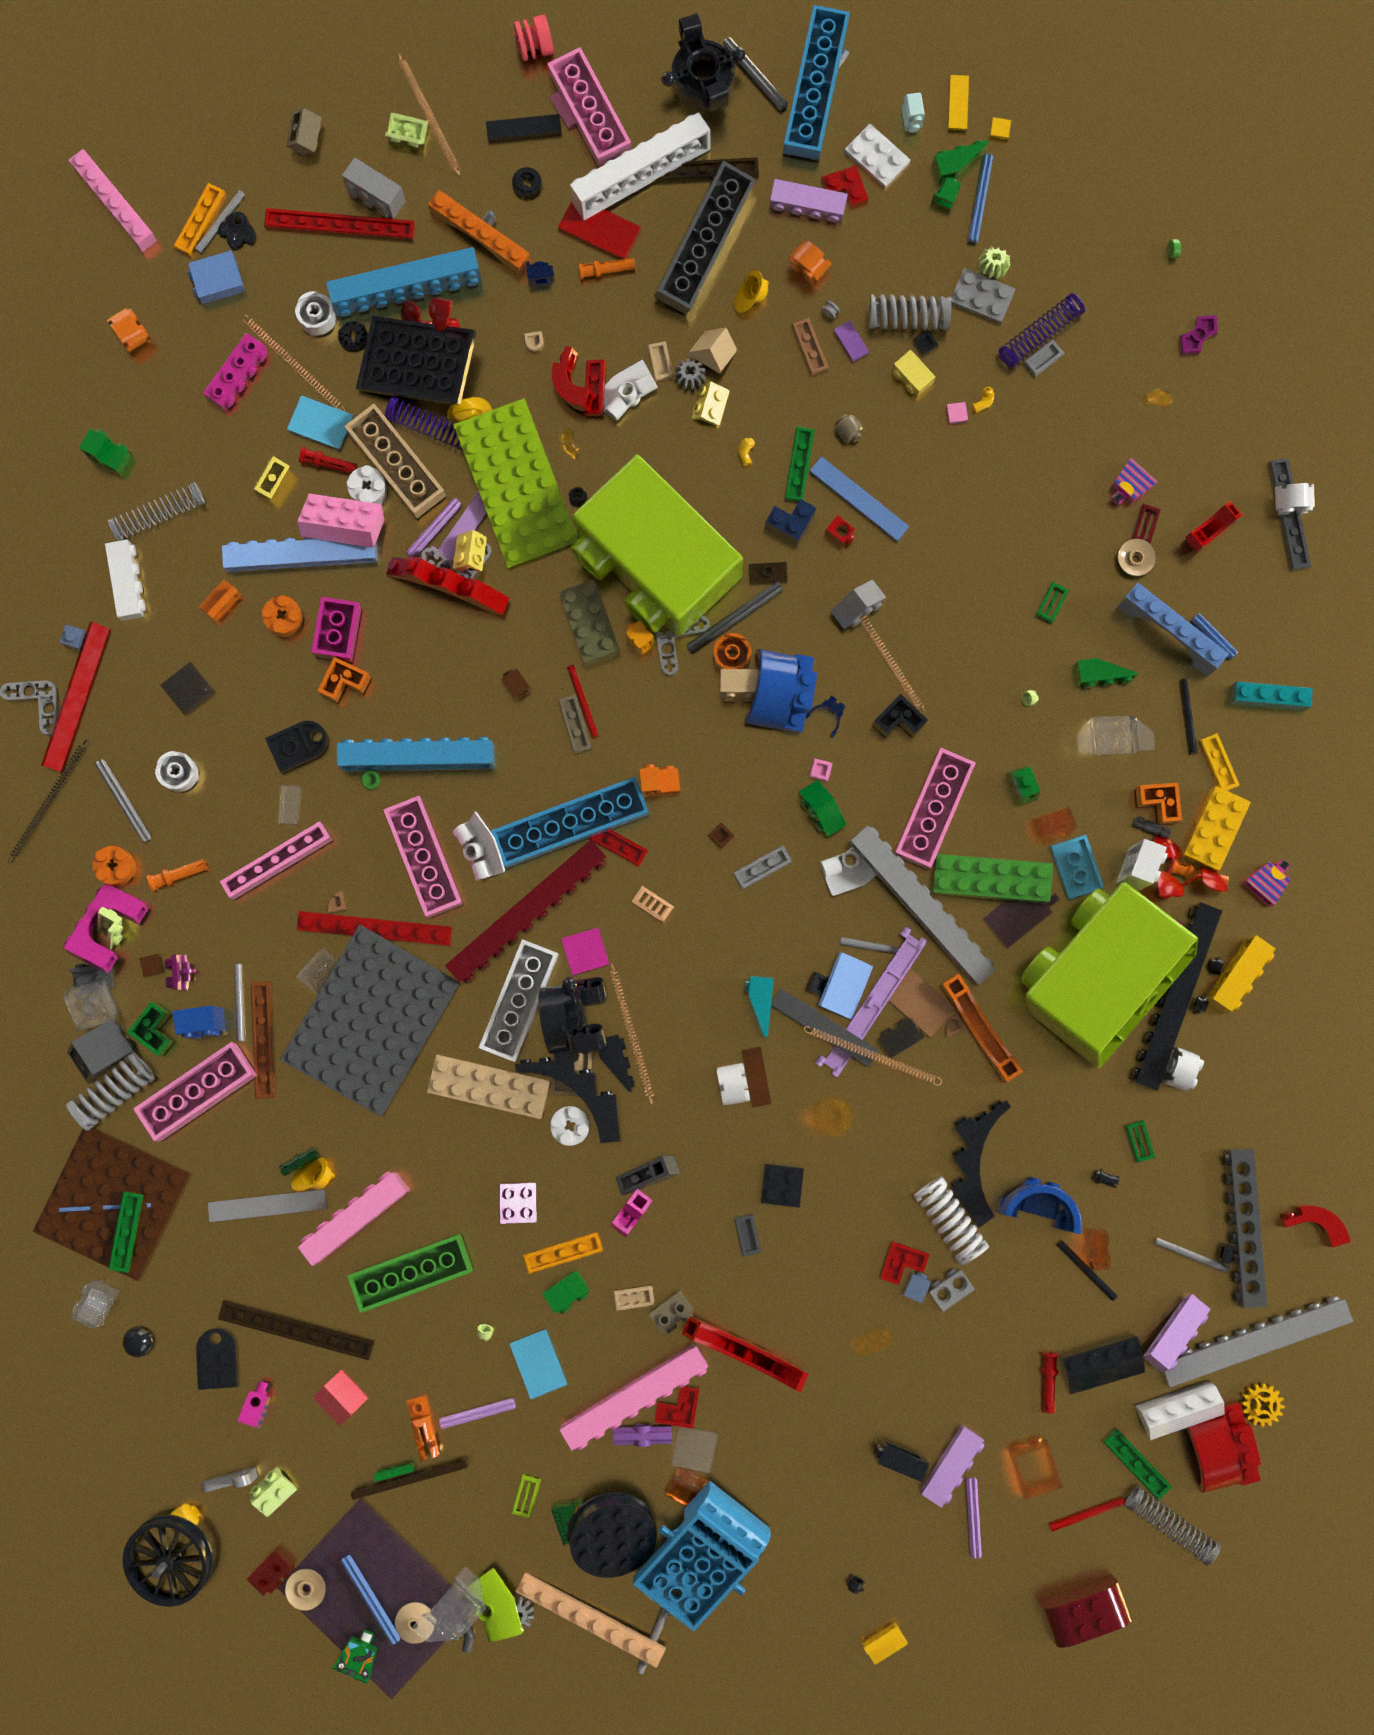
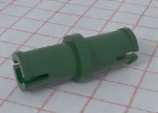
M312 1147L300 1155L296 1154L289 1161L278 1165L279 1169H282L280 1170L281 1174L286 1176L298 1168H304V1165L318 1159L319 1156L316 1154L315 1148Z

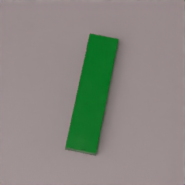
M796 426L785 501L798 503L800 499H804L815 429Z
M123 1191L108 1270L125 1273L130 1271L144 1194Z
M1117 1428L1102 1441L1157 1500H1160L1172 1488L1168 1481Z

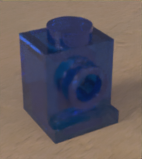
M526 261L529 286L551 284L550 277H554L552 265L543 261L530 265L529 261Z

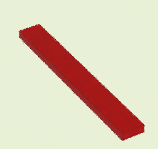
M266 208L264 227L267 229L413 241L415 222L412 220Z
M95 622L89 623L41 766L61 772L110 628Z

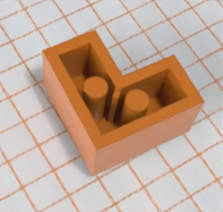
M334 657L317 691L321 696L338 703L346 686L363 694L371 676L368 672Z
M651 764L644 765L640 769L643 797L680 793L678 768L663 766L662 770H659V767Z
M1178 782L1140 785L1136 788L1137 807L1156 806L1158 824H1174L1182 821Z

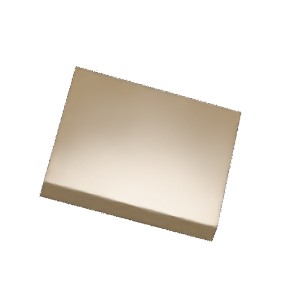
M725 327L705 331L688 352V355L716 372L721 373L737 352V348Z

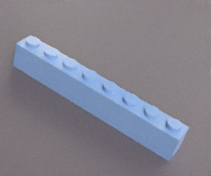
M306 537L303 540L287 538L281 542L272 539L266 540L265 543H258L257 541H247L246 544L229 542L227 545H222L223 568L226 572L372 563L377 562V545L375 543L374 548Z

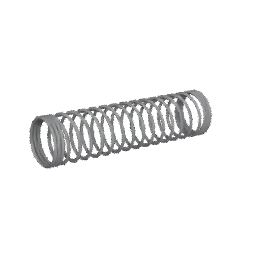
M192 482L190 487L187 485L193 504L183 487H181L188 507L178 490H175L182 509L172 492H170L177 512L166 495L164 496L171 514L165 507L161 497H159L165 516L153 499L160 520L148 502L155 523L143 504L142 507L149 525L139 508L136 507L144 528L139 523L132 509L131 512L138 530L127 512L125 514L131 525L132 532L120 514L119 516L124 524L127 535L120 527L116 517L108 519V524L117 541L123 540V535L128 538L129 533L134 535V529L136 532H140L139 526L145 531V524L151 528V522L157 525L156 519L160 523H162V517L168 520L167 513L171 518H173V512L176 515H179V510L184 513V506L190 511L189 503L193 508L196 507L195 501L200 506L205 504L197 484Z
M1140 1486L1131 1492L1125 1503L1127 1509L1131 1510V1512L1135 1511L1143 1495L1147 1494V1498L1136 1511L1138 1516L1147 1505L1148 1499L1152 1497L1153 1500L1144 1510L1141 1519L1146 1518L1154 1502L1157 1501L1158 1505L1149 1514L1146 1522L1149 1523L1154 1518L1152 1527L1158 1524L1157 1531L1163 1528L1162 1534H1166L1170 1529L1167 1537L1171 1538L1174 1535L1173 1542L1179 1539L1178 1546L1184 1543V1550L1190 1546L1188 1553H1192L1195 1550L1194 1557L1200 1554L1199 1561H1202L1206 1566L1213 1563L1221 1549L1219 1543L1212 1541L1211 1537L1207 1538L1205 1533L1202 1534L1201 1530H1196V1527L1191 1526L1190 1522L1186 1523L1184 1518L1181 1519L1180 1515H1175V1512L1170 1511L1169 1507L1165 1508V1505L1163 1503L1160 1504L1159 1500H1154V1496H1149L1148 1492L1144 1493V1489ZM1163 1505V1509L1155 1517L1159 1506ZM1168 1509V1513L1160 1521L1164 1510ZM1173 1512L1174 1516L1167 1522L1170 1513ZM1178 1516L1179 1520L1172 1526L1175 1517ZM1184 1520V1524L1177 1530L1180 1521ZM1189 1524V1528L1183 1533L1185 1525ZM1191 1528H1195V1531L1188 1537ZM1199 1531L1200 1535L1193 1541L1196 1532ZM1205 1535V1539L1199 1544L1201 1536ZM1192 1537L1191 1541H1190L1189 1544L1186 1546L1188 1540ZM1207 1539H1210L1211 1542L1204 1548ZM1203 1544V1546H1202V1548L1200 1549V1551L1196 1554V1552H1197V1550L1199 1549V1547Z

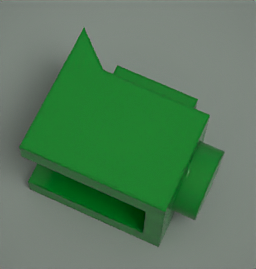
M947 177L946 180L943 179L938 192L933 194L931 202L951 210L962 183L954 177Z

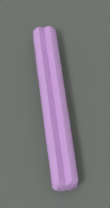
M453 498L406 551L408 556L416 557L460 508L461 502L458 499Z
M513 1398L442 1417L439 1419V1425L441 1429L509 1411L515 1409V1401Z
M967 1478L966 1491L970 1555L972 1558H981L977 1479Z

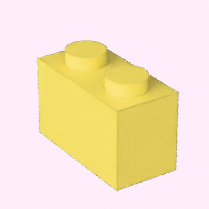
M909 350L895 362L892 368L893 375L899 381L902 380L907 391L910 394L914 393L916 397L931 386L936 378L912 350Z
M272 456L252 490L267 499H271L290 466Z

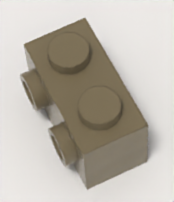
M305 108L293 111L286 147L302 155L314 153L317 148L322 117Z
M679 1290L650 1311L648 1315L662 1334L664 1332L669 1334L677 1328L676 1323L680 1320L685 1322L689 1319V1316H693L691 1312L694 1311V1308L681 1290Z

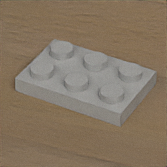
M964 268L951 297V304L1001 324L1015 288Z

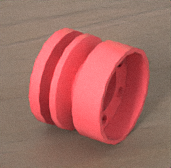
M545 14L534 16L532 19L533 26L529 27L527 20L523 19V29H521L519 20L514 21V38L523 62L528 61V51H530L532 59L536 57V49H539L542 57L554 54L552 38Z

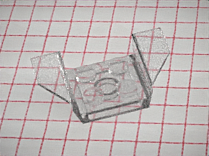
M1131 715L1092 717L1077 734L1078 753H1091L1093 756L1134 754L1138 751L1155 750L1153 731Z
M466 1566L455 1577V1583L431 1611L423 1614L412 1627L426 1642L461 1639L487 1609L482 1599L480 1579Z

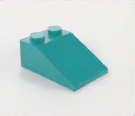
M750 976L749 980L745 981L744 992L748 993L747 998L762 1038H767L774 978Z

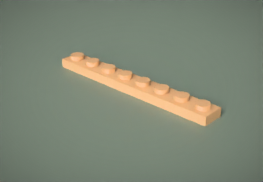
M526 1572L516 1590L520 1595L656 1668L666 1650V1647Z

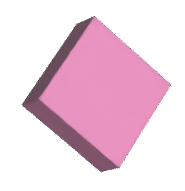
M966 402L947 404L949 424L968 422Z
M814 758L809 777L828 782L833 763Z

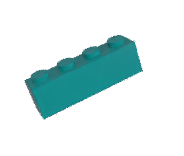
M1237 681L1231 685L1230 704L1306 711L1312 707L1313 688Z

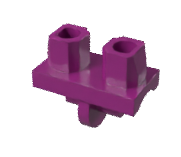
M175 954L171 958L165 959L166 970H172V977H167L165 980L166 987L173 988V990H188V981H191V974H195L196 969H190L187 955Z

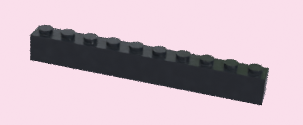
M1202 902L1197 903L1196 906L1193 905L1190 911L1192 918L1185 928L1198 937L1197 954L1158 1000V1012L1154 1013L1151 1019L1152 1029L1147 1032L1144 1042L1147 1043L1145 1048L1141 1049L1138 1060L1140 1062L1138 1068L1135 1067L1131 1075L1133 1084L1152 1091H1158L1223 910Z

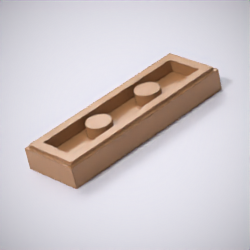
M809 317L792 323L791 327L811 377L828 371V364Z

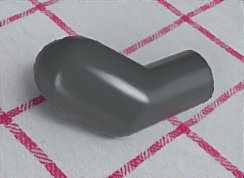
M458 1623V1634L463 1633L464 1636L462 1651L470 1653L474 1641L473 1631L469 1623Z

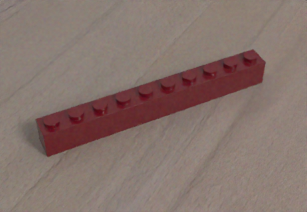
M592 840L588 841L451 959L445 967L460 984L470 982L475 977L473 974L478 969L480 971L485 969L489 965L488 961L493 956L495 959L504 952L503 948L507 944L510 946L519 939L517 936L522 931L524 933L529 931L533 927L532 923L536 919L539 921L548 914L546 911L551 906L553 908L558 906L562 902L561 898L566 893L569 896L577 889L576 885L580 881L584 883L592 876L590 873L595 868L597 870L602 868L606 864L605 860L607 859L604 853Z

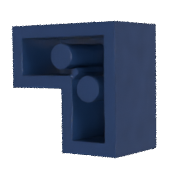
M802 499L799 500L792 514L774 506L765 522L764 528L798 545L816 514L817 507Z

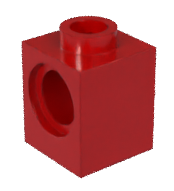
M839 515L836 516L825 530V534L840 547H843L845 544L849 545L855 538L853 535L855 528ZM843 529L846 531V535L839 536L836 531Z

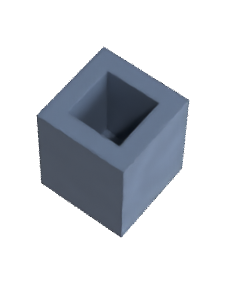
M65 624L59 643L67 648L80 651L86 632Z
M921 1272L911 1273L902 1295L922 1304L931 1281L927 1280L928 1276Z

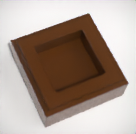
M722 822L708 835L720 849L735 836Z
M157 953L139 958L143 977L164 973L160 954Z

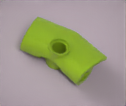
M494 1568L465 1589L477 1607V1615L483 1621L488 1642L507 1639L523 1633L515 1599Z

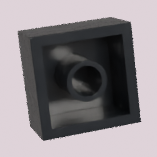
M764 1163L760 1203L800 1208L804 1168Z

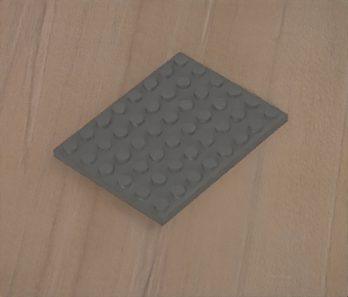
M359 924L280 1057V1060L382 1117L460 983Z

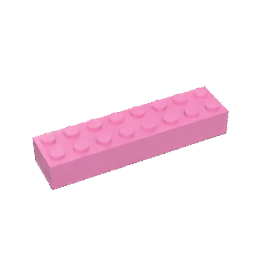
M694 1343L563 1423L560 1427V1432L571 1451L574 1449L579 1451L588 1445L587 1443L590 1439L594 1438V1440H597L605 1435L604 1432L608 1428L613 1430L620 1426L622 1420L626 1417L631 1419L638 1415L639 1409L643 1407L648 1409L653 1406L657 1398L662 1396L664 1399L671 1395L675 1387H684L690 1383L691 1377L696 1376L698 1378L705 1374L708 1362L698 1345Z

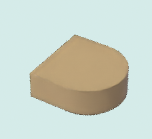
M542 331L523 334L525 346L530 352H539L543 348Z

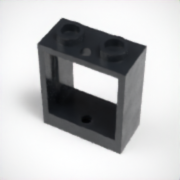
M881 1440L880 1444L877 1443L873 1451L875 1460L879 1465L923 1482L930 1464L925 1457L884 1440Z

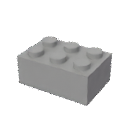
M355 157L342 175L347 193L353 198L358 197L363 200L362 202L369 208H376L385 218L390 217L394 219L406 202L401 186Z

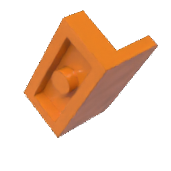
M223 580L199 608L217 622L241 596V593L233 585L231 586L226 580Z

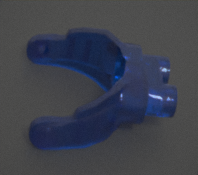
M833 696L822 704L815 706L806 714V718H808L817 709L831 711L837 721L836 728L830 735L831 737L835 736L839 728L840 718L843 715L842 711L846 707L841 702L838 704L836 702L837 699Z

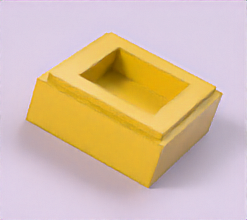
M993 117L990 138L1008 140L1011 120Z

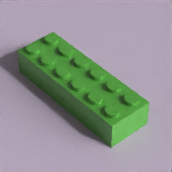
M937 854L933 892L934 895L1050 904L1053 863Z
M460 1233L347 1275L359 1312L362 1313L473 1272L474 1269Z

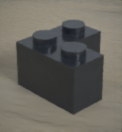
M900 694L874 720L872 725L885 737L898 725L914 737L927 723L928 719Z

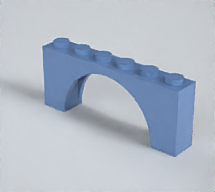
M1139 583L1132 588L1118 605V608L1130 618L1139 617L1151 621L1175 637L1191 655L1193 660L1192 666L1206 677L1214 672L1229 655V653Z

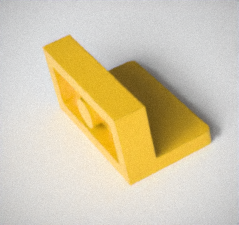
M896 1622L862 1643L864 1650L875 1665L908 1644Z

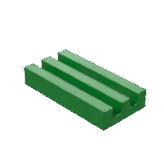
M1052 581L1035 616L1041 617L1042 620L1049 621L1048 623L1052 624L1069 589ZM1055 587L1057 588V590L1051 602L1049 603L1045 613L1043 614L1041 612L1053 588ZM1061 590L1064 593L1061 596L1052 616L1049 617L1048 614Z
M1141 1120L1124 1125L1135 1162L1139 1163L1156 1158L1145 1121ZM1137 1126H1141L1143 1136L1149 1152L1148 1156H1146L1145 1149ZM1131 1128L1134 1129L1135 1136L1142 1155L1141 1158L1139 1157Z
M412 1461L376 1471L373 1475L374 1481L377 1482L414 1472L415 1464Z

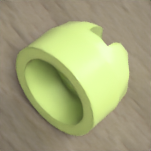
M1034 690L1024 691L1022 694V701L1026 706L1036 704L1039 699L1037 692Z
M487 1324L479 1325L476 1332L477 1338L480 1341L482 1339L488 1341L492 1336L493 1328Z

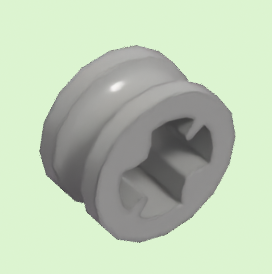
M826 301V306H822L821 310L829 318L835 319V314H838L840 309L833 302Z

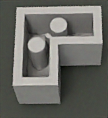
M871 580L853 589L830 612L844 629L849 626L853 628L861 622L860 618L862 616L865 617L872 611L878 610L883 605L881 602L886 596L876 583Z

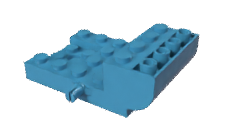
M709 1481L685 1507L684 1521L677 1529L670 1531L664 1525L659 1528L658 1532L667 1539L633 1576V1585L692 1631H695L732 1590L736 1591L740 1596L745 1593L746 1588L742 1587L739 1582L759 1562V1556L770 1540V1527ZM673 1589H680L682 1593L675 1596L671 1591Z

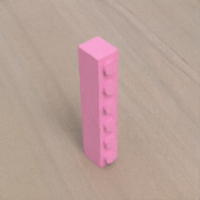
M84 149L69 159L74 170L142 252L157 242L151 230Z
M319 821L224 878L220 883L229 898L235 900L333 841L324 824Z

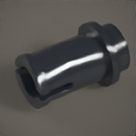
M1096 1169L1093 1174V1181H1096V1184L1102 1183L1116 1188L1119 1176L1103 1172V1169Z

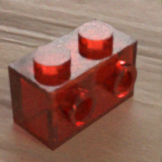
M277 1547L246 1580L262 1596L267 1592L272 1594L279 1586L277 1583L282 1577L285 1580L293 1571L291 1567L294 1562Z

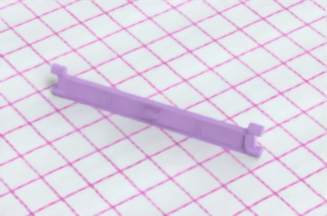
M479 491L439 549L431 546V548L437 550L452 563L454 562L457 536L471 530L475 531L487 514ZM432 552L426 553V554L429 555L430 557L433 556V553H432ZM443 563V564H442V565L445 566L446 568H449V565H448V564H446V563Z
M906 926L900 933L901 936L906 938L846 1029L862 1040L927 943V940L923 937L918 941L909 935L912 930ZM835 1046L827 1059L819 1055L815 1063L820 1067L825 1063L833 1069L831 1074L838 1077L851 1058V1055Z

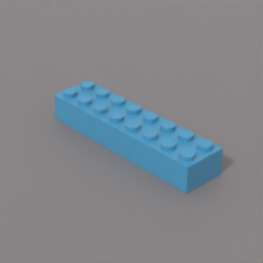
M817 5L813 6L784 141V154L818 161L820 159L850 12Z
M474 247L326 283L336 316L345 317L352 312H366L369 308L373 307L383 308L387 304L394 302L400 304L411 298L420 299L424 295H438L442 291H454L466 285L475 286L482 282Z
M466 737L458 738V741H450V738H439V741H431L430 738H420L419 741L413 742L412 739L408 738L400 739V742H392V739H381V742L363 739L361 742L355 743L354 740L346 739L342 740V743H337V766L342 772L495 769V746L488 737H478L477 740L471 741Z
M633 777L493 829L491 832L496 840L504 867L507 869L649 815V811L637 779Z

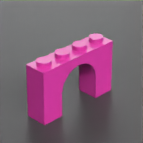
M104 883L97 890L93 902L87 906L83 918L76 923L72 935L66 939L64 949L73 957L108 974L118 957L113 951L94 942L93 930L98 922L99 910L102 907L111 909L117 915L139 925L149 908L143 901Z

